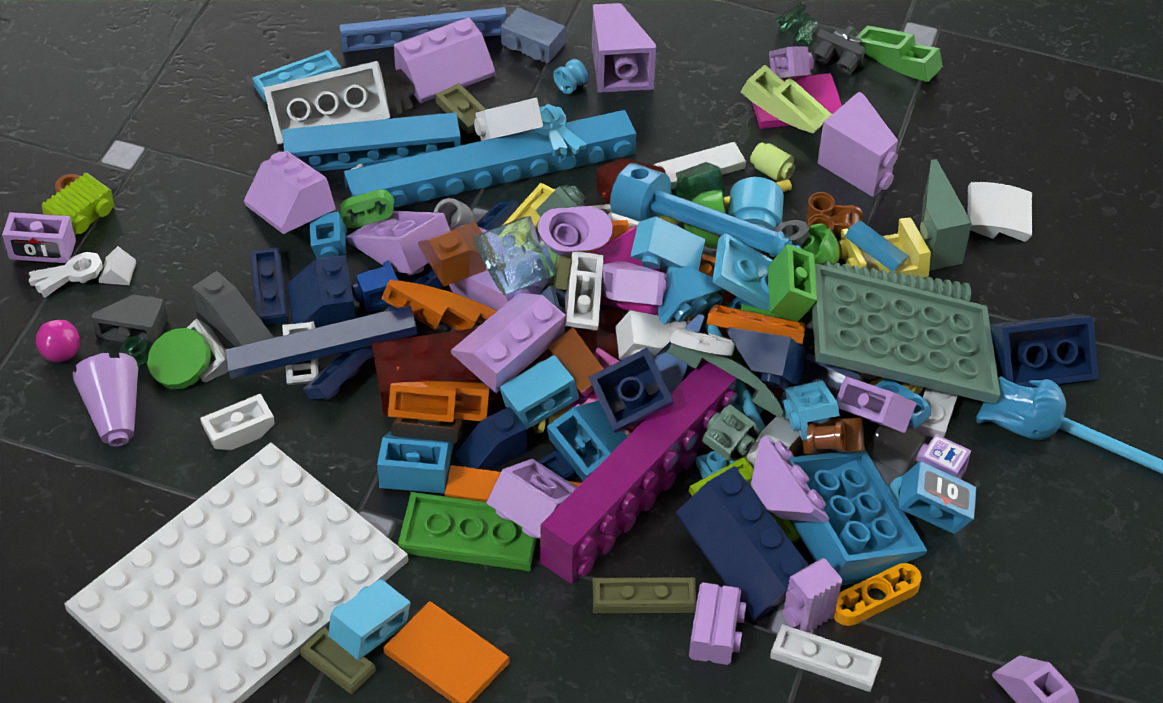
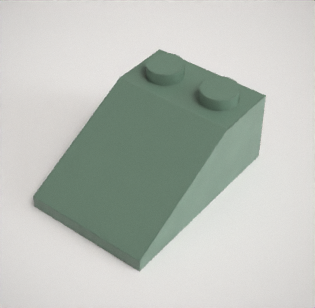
M937 159L931 160L920 224V234L931 252L929 271L963 264L972 224Z

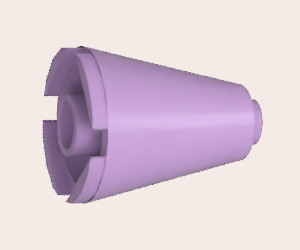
M109 353L88 357L76 365V373L73 371V380L101 440L113 447L127 444L134 436L138 364L134 357L125 353H119L120 358H109Z

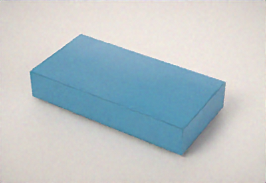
M861 220L851 226L845 234L848 240L891 271L897 270L909 257Z

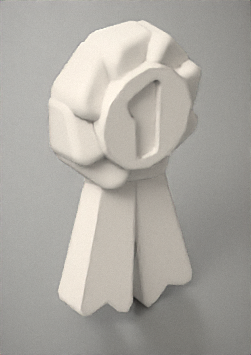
M84 252L71 257L63 266L29 272V283L31 286L35 285L37 292L41 293L43 297H47L69 280L71 282L80 281V283H85L97 278L100 271L103 270V265L98 254Z

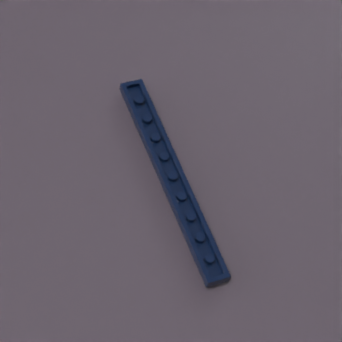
M516 200L499 202L476 224L478 227L495 234L517 210L519 205ZM432 267L414 282L438 289L443 286ZM390 305L385 311L394 310L398 308L394 307L393 305ZM383 343L340 353L303 388L308 398H324L327 400L335 396L340 391L339 386L345 380L357 375L361 370L360 366L381 351L380 346Z

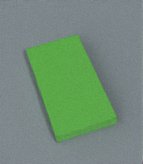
M411 492L397 546L410 555L531 571L537 538L527 535L522 530V527L514 521L506 520L497 515L496 509L488 505L487 502Z

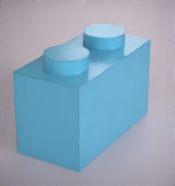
M655 216L638 222L630 257L641 261V264L647 268L662 270L667 275L672 270L686 266L699 271L705 239Z
M555 355L537 363L531 369L517 377L511 378L499 387L505 406L507 408L511 407L527 429L579 399L574 378Z
M379 579L371 586L363 587L355 597L345 604L341 603L333 609L330 615L328 636L359 660L407 624L410 601L385 581Z

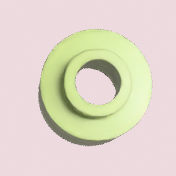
M762 142L758 144L750 158L755 169L777 182L789 179L795 170L794 157L771 143L765 144Z

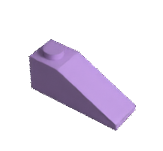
M786 47L769 51L770 69L781 79L810 75V70L813 69L812 53H808V47Z

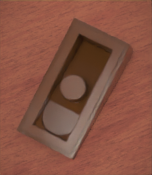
M572 327L551 343L548 348L574 378L576 387L581 394L587 397L595 391L588 377L603 370L604 367Z

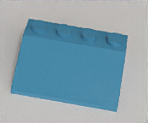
M866 450L789 458L794 466L797 464L809 478V481L806 482L810 490L814 489L823 498L826 503L823 509L830 518L825 523L791 521L814 561L817 562L822 558L826 559L842 578L841 585L859 583L897 564L906 563L925 555L927 552L926 547L903 510L899 509L897 500Z

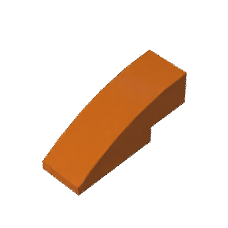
M448 381L391 383L388 417L453 422L454 419L482 421L487 418L489 387L485 383Z

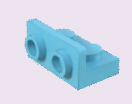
M823 381L785 389L786 400H782L783 414L785 419H789L792 431H797L802 440H807V422L823 423L830 420L831 417L840 416L838 403Z

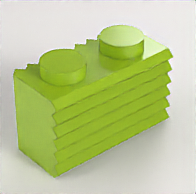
M84 172L83 176H79L69 186L66 185L65 189H61L56 195H52L51 199H47L41 206L44 215L70 216L74 235H76L77 233L85 232L89 225L99 217L107 216L115 205L111 190Z

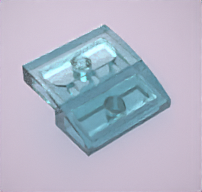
M531 216L520 218L474 236L485 266L502 295H508L556 275L547 245L540 246Z

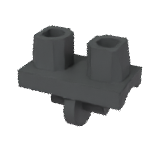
M848 26L844 32L836 30L834 34L822 29L819 30L817 34L818 45L814 52L816 61L828 64L834 55L840 58L837 63L838 69L848 75H851L857 66L863 68L867 61L864 58L865 47L860 46L862 40L855 37L856 29L854 27Z

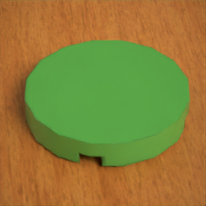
M176 328L164 333L154 342L148 354L147 365L150 374L159 384L169 389H183L195 384L200 379L199 375L202 374L203 370L206 372L210 364L211 352L208 343L197 331L188 328Z

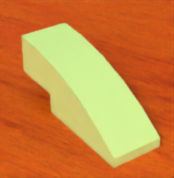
M766 65L752 75L741 90L743 95L767 113L789 125L813 134L832 115L793 79L789 77L784 82Z

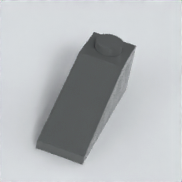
M218 271L192 286L197 312L235 347L274 338L237 288Z

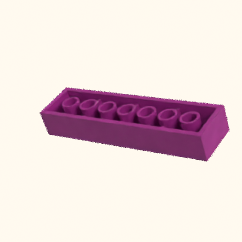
M704 359L671 393L674 404L647 417L540 524L541 564L570 584H573L580 576H586L592 569L595 560L602 553L607 554L611 550L616 538L622 532L626 533L632 528L636 517L643 510L648 511L653 506L660 492L663 489L668 490L673 485L676 476L683 469L687 470L693 464L696 455L703 448H709L708 445L702 442L704 434L708 430L707 424L714 414L721 413L728 405L734 407V402L737 398V393L735 392L737 378Z

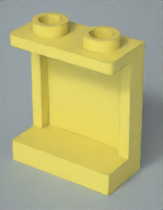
M911 217L899 219L898 234L882 236L909 256L905 263L894 272L896 275L904 273L905 276L913 274L915 278L917 275L929 277L931 252ZM848 228L841 229V241H837L840 246L839 258L844 259L850 268L855 265L859 269L867 267L868 271L871 268L877 269L878 272L886 270L887 274L891 271L848 240L845 236Z

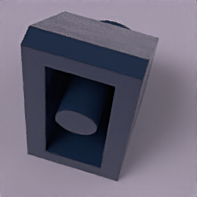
M508 407L483 419L456 451L455 459L461 467L492 470L527 452V428L511 407Z

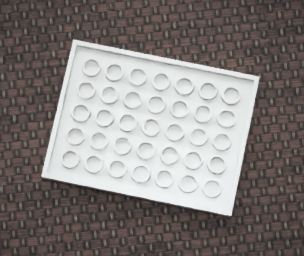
M269 443L64 604L69 614L166 703H243L300 654V649L323 627L329 630L330 615L337 605L348 602L363 587H369L379 579L383 581L389 579L408 562V554L274 444Z

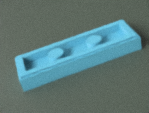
M327 50L253 77L252 80L254 87L264 102H267L264 87L341 70V66L332 53Z

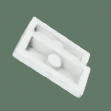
M971 182L968 185V217L972 222L970 230L992 239L1001 232L1026 242L1032 236V192L998 183Z

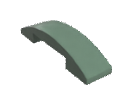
M671 343L667 353L695 369L700 360L704 358L754 387L756 391L752 396L753 403L779 418L784 413L778 398L767 383L760 381L761 377L734 357L702 352Z

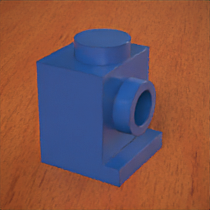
M389 261L383 262V267L357 274V283L351 284L353 297L356 302L361 301L365 312L391 305L381 299L390 279L398 280Z

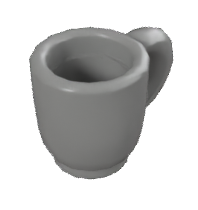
M453 198L443 199L434 209V213H444L450 230L475 221V216L470 207Z

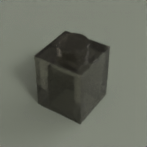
M880 426L872 438V443L875 444L872 458L904 475L916 464V457L920 448L925 443L927 435L910 426L907 427L905 433L886 426Z

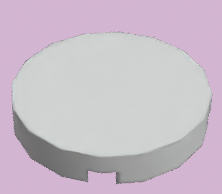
M683 328L673 329L669 339L671 343L719 355H733L735 345L732 340L721 336L697 333L695 330Z

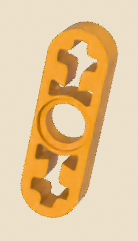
M900 563L840 592L833 618L841 625L852 626L913 597L918 592L921 582L919 569L909 563ZM899 577H902L904 580L910 579L911 583L908 584L906 581L898 583ZM874 588L880 589L885 593L886 597L882 600H874L869 597L867 592ZM845 604L848 608L855 606L854 612H851L849 609L842 610V605Z

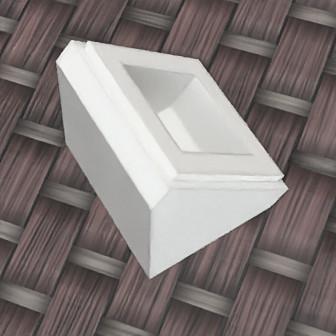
M120 247L115 248L105 258L99 283L130 285L136 260Z

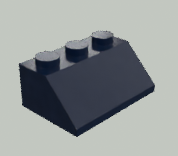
M1074 314L990 324L995 362L1000 376L1006 380L1024 387H1037L1029 381L1048 379L1056 384L1099 379L1093 316Z

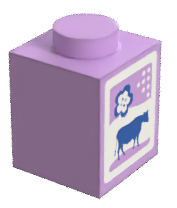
M935 434L929 445L925 443L922 445L916 461H922L961 479L967 470L971 450Z

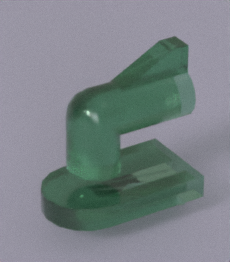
M800 2L788 13L777 17L776 22L780 25L778 30L783 33L798 20L803 26L794 33V38L808 46L812 41L813 32L818 28V22L808 13H803L806 5Z

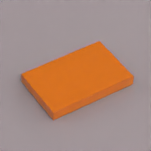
M716 304L709 311L706 323L724 328L731 327L791 337L800 344L803 342L806 328L805 323Z
M431 601L384 646V653L452 703H472L509 664V656Z

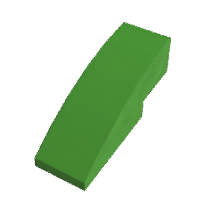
M867 25L856 36L862 40L860 46L865 47L866 55L906 76L929 82L943 67L940 48L916 44L914 34Z

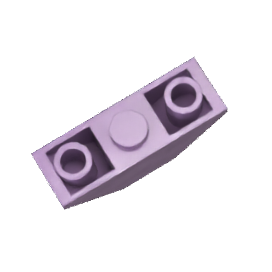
M626 261L603 264L601 296L618 301L662 305V299L666 293L664 273Z
M766 435L762 437L759 443L751 486L766 509L785 520L820 523L828 521L830 518L823 509L826 505L825 501L817 491L809 489L806 484L809 478L797 464L793 465L789 459L793 456L789 448L780 440L776 443Z
M1018 656L993 672L992 676L1016 703H1079L1074 688L1049 662Z

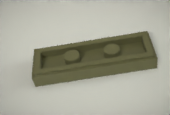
M695 577L593 578V613H695L696 611Z

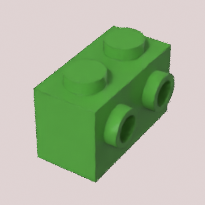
M786 244L769 264L768 281L771 314L798 322L806 313L812 310V306L817 301L813 253Z

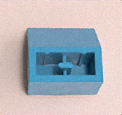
M599 400L573 407L547 426L549 440L572 466L582 481L628 437L622 431L617 433L613 431Z
M388 432L382 438L377 463L379 487L445 494L454 437Z

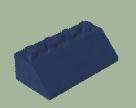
M735 466L704 484L676 512L677 518L726 586L736 587L741 590L740 602L746 603L745 612L752 622L786 602L789 577L809 566Z

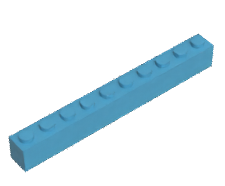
M617 111L566 123L565 127L587 144L586 149L579 150L578 154H574L567 147V155L558 154L553 156L548 135L530 130L344 171L346 193L348 198L374 190H386L394 197V208L632 155L635 154L636 132L626 111ZM377 201L376 204H375V205H380L381 208H385V207H386V204H385V205H382V204L380 203V201Z

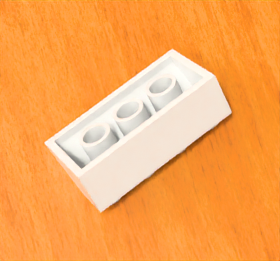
M377 61L264 87L277 144L283 143L282 129L390 118L386 91L379 62Z

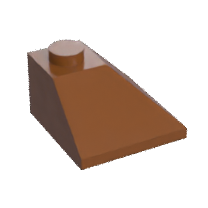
M475 221L418 241L419 248L443 286L501 265L500 259Z

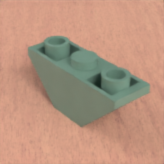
M568 185L559 186L535 211L542 217L550 209L587 206L583 202L586 197L575 185L571 187Z

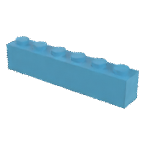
M456 112L282 129L284 152H290L316 171L354 168L359 164L366 167L461 146Z

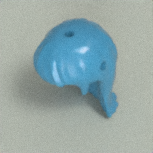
M1001 376L998 378L999 399L995 404L983 402V406L976 416L977 423L979 424L993 422L1010 432L1028 439L1041 440L1052 436L1059 429L1065 417L1067 403L1060 387L1051 380H1030L1031 384L1038 386L1031 388L1020 386Z

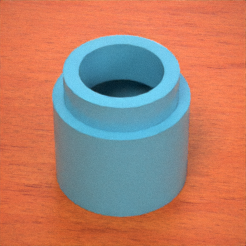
M749 177L742 179L731 189L728 215L773 230L782 223L783 191L778 184L766 178Z

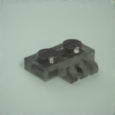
M400 68L382 76L390 117L393 116L391 109L396 115L403 112L401 105L405 110L411 109L413 106L408 96L415 94V85Z

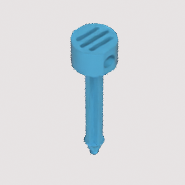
M628 164L619 173L613 185L610 207L614 214L640 222L655 216L660 218L664 215L720 236L726 233L747 246L770 253L771 257L777 256L786 244L792 245V240L786 238L782 231L775 232L671 195L669 176L640 164Z

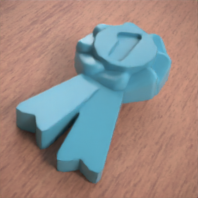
M550 104L539 107L543 127L534 130L540 134L548 135L553 156L558 154L567 155V147L574 154H578L579 150L586 149L587 144L565 127L567 119L561 107H555Z

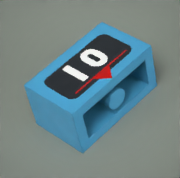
M919 461L902 476L899 509L956 534L974 519L976 487L932 465Z

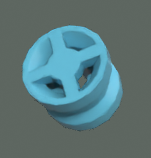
M577 59L569 60L565 67H559L553 72L556 85L566 94H571L576 90L577 86H583L589 80L585 66Z

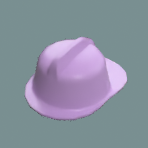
M588 206L550 209L542 215L538 222V232L540 238L544 241V245L553 253L565 257L572 256V252L588 251L602 247L609 241L613 228L610 217L604 211Z

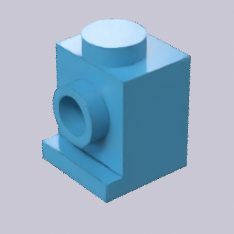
M339 211L327 213L310 221L311 247L317 259L347 254V229ZM334 226L333 228H328V229H324V230L321 229V228H325V227Z

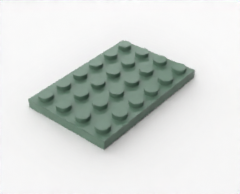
M815 264L817 301L812 306L816 362L992 404L997 402L1000 397V389L987 306Z

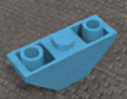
M686 266L672 270L665 279L666 293L663 296L662 305L657 307L659 319L665 325L674 321L681 322L687 317H696L702 312L710 311L713 305H720L723 302L724 298L722 295L726 290L712 283L713 277Z

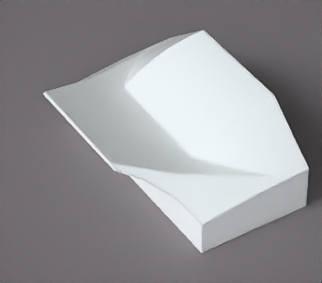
M261 394L200 418L213 447L223 450H233L260 439L275 424L274 416Z

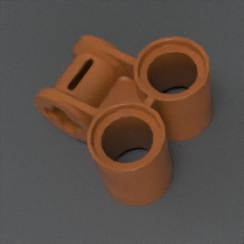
M817 192L809 197L806 223L808 226L825 224L827 228H830L837 241H841V229L848 228L849 230L851 226L860 220L863 221L864 215L861 208L853 205H835L834 198L828 193Z
M863 417L830 419L823 423L807 422V440H803L804 454L865 450Z

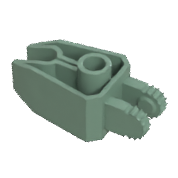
M728 405L721 413L718 412L711 417L707 424L708 430L704 434L702 442L726 460L737 461L747 456L760 432L755 422L732 405Z

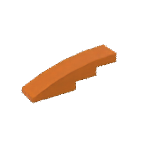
M391 279L381 298L396 308L411 305L414 318L434 330L437 329L442 321L466 336L471 333L473 328L477 329L497 312L484 304L453 292L423 284Z

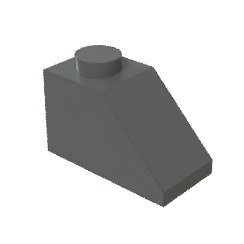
M134 294L94 312L91 317L96 338L150 347L162 335L168 320L164 299Z

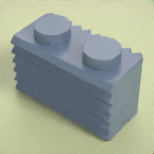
M517 7L513 14L502 23L501 43L511 50L521 51L522 54L526 53L527 56L530 55L533 59H540L542 62L549 63L566 43V26Z

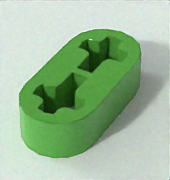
M382 189L367 192L344 200L341 203L339 213L346 227H362L389 218L394 210V197L390 192ZM377 201H380V203H381L382 205H385V204H386V207H385V208H381L380 205H375V204H376ZM352 209L354 213H358V216H353L352 213H348V210Z

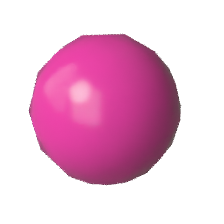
M54 320L42 324L36 334L35 344L39 353L45 359L59 363L70 360L75 356L80 347V335L77 328L69 321Z

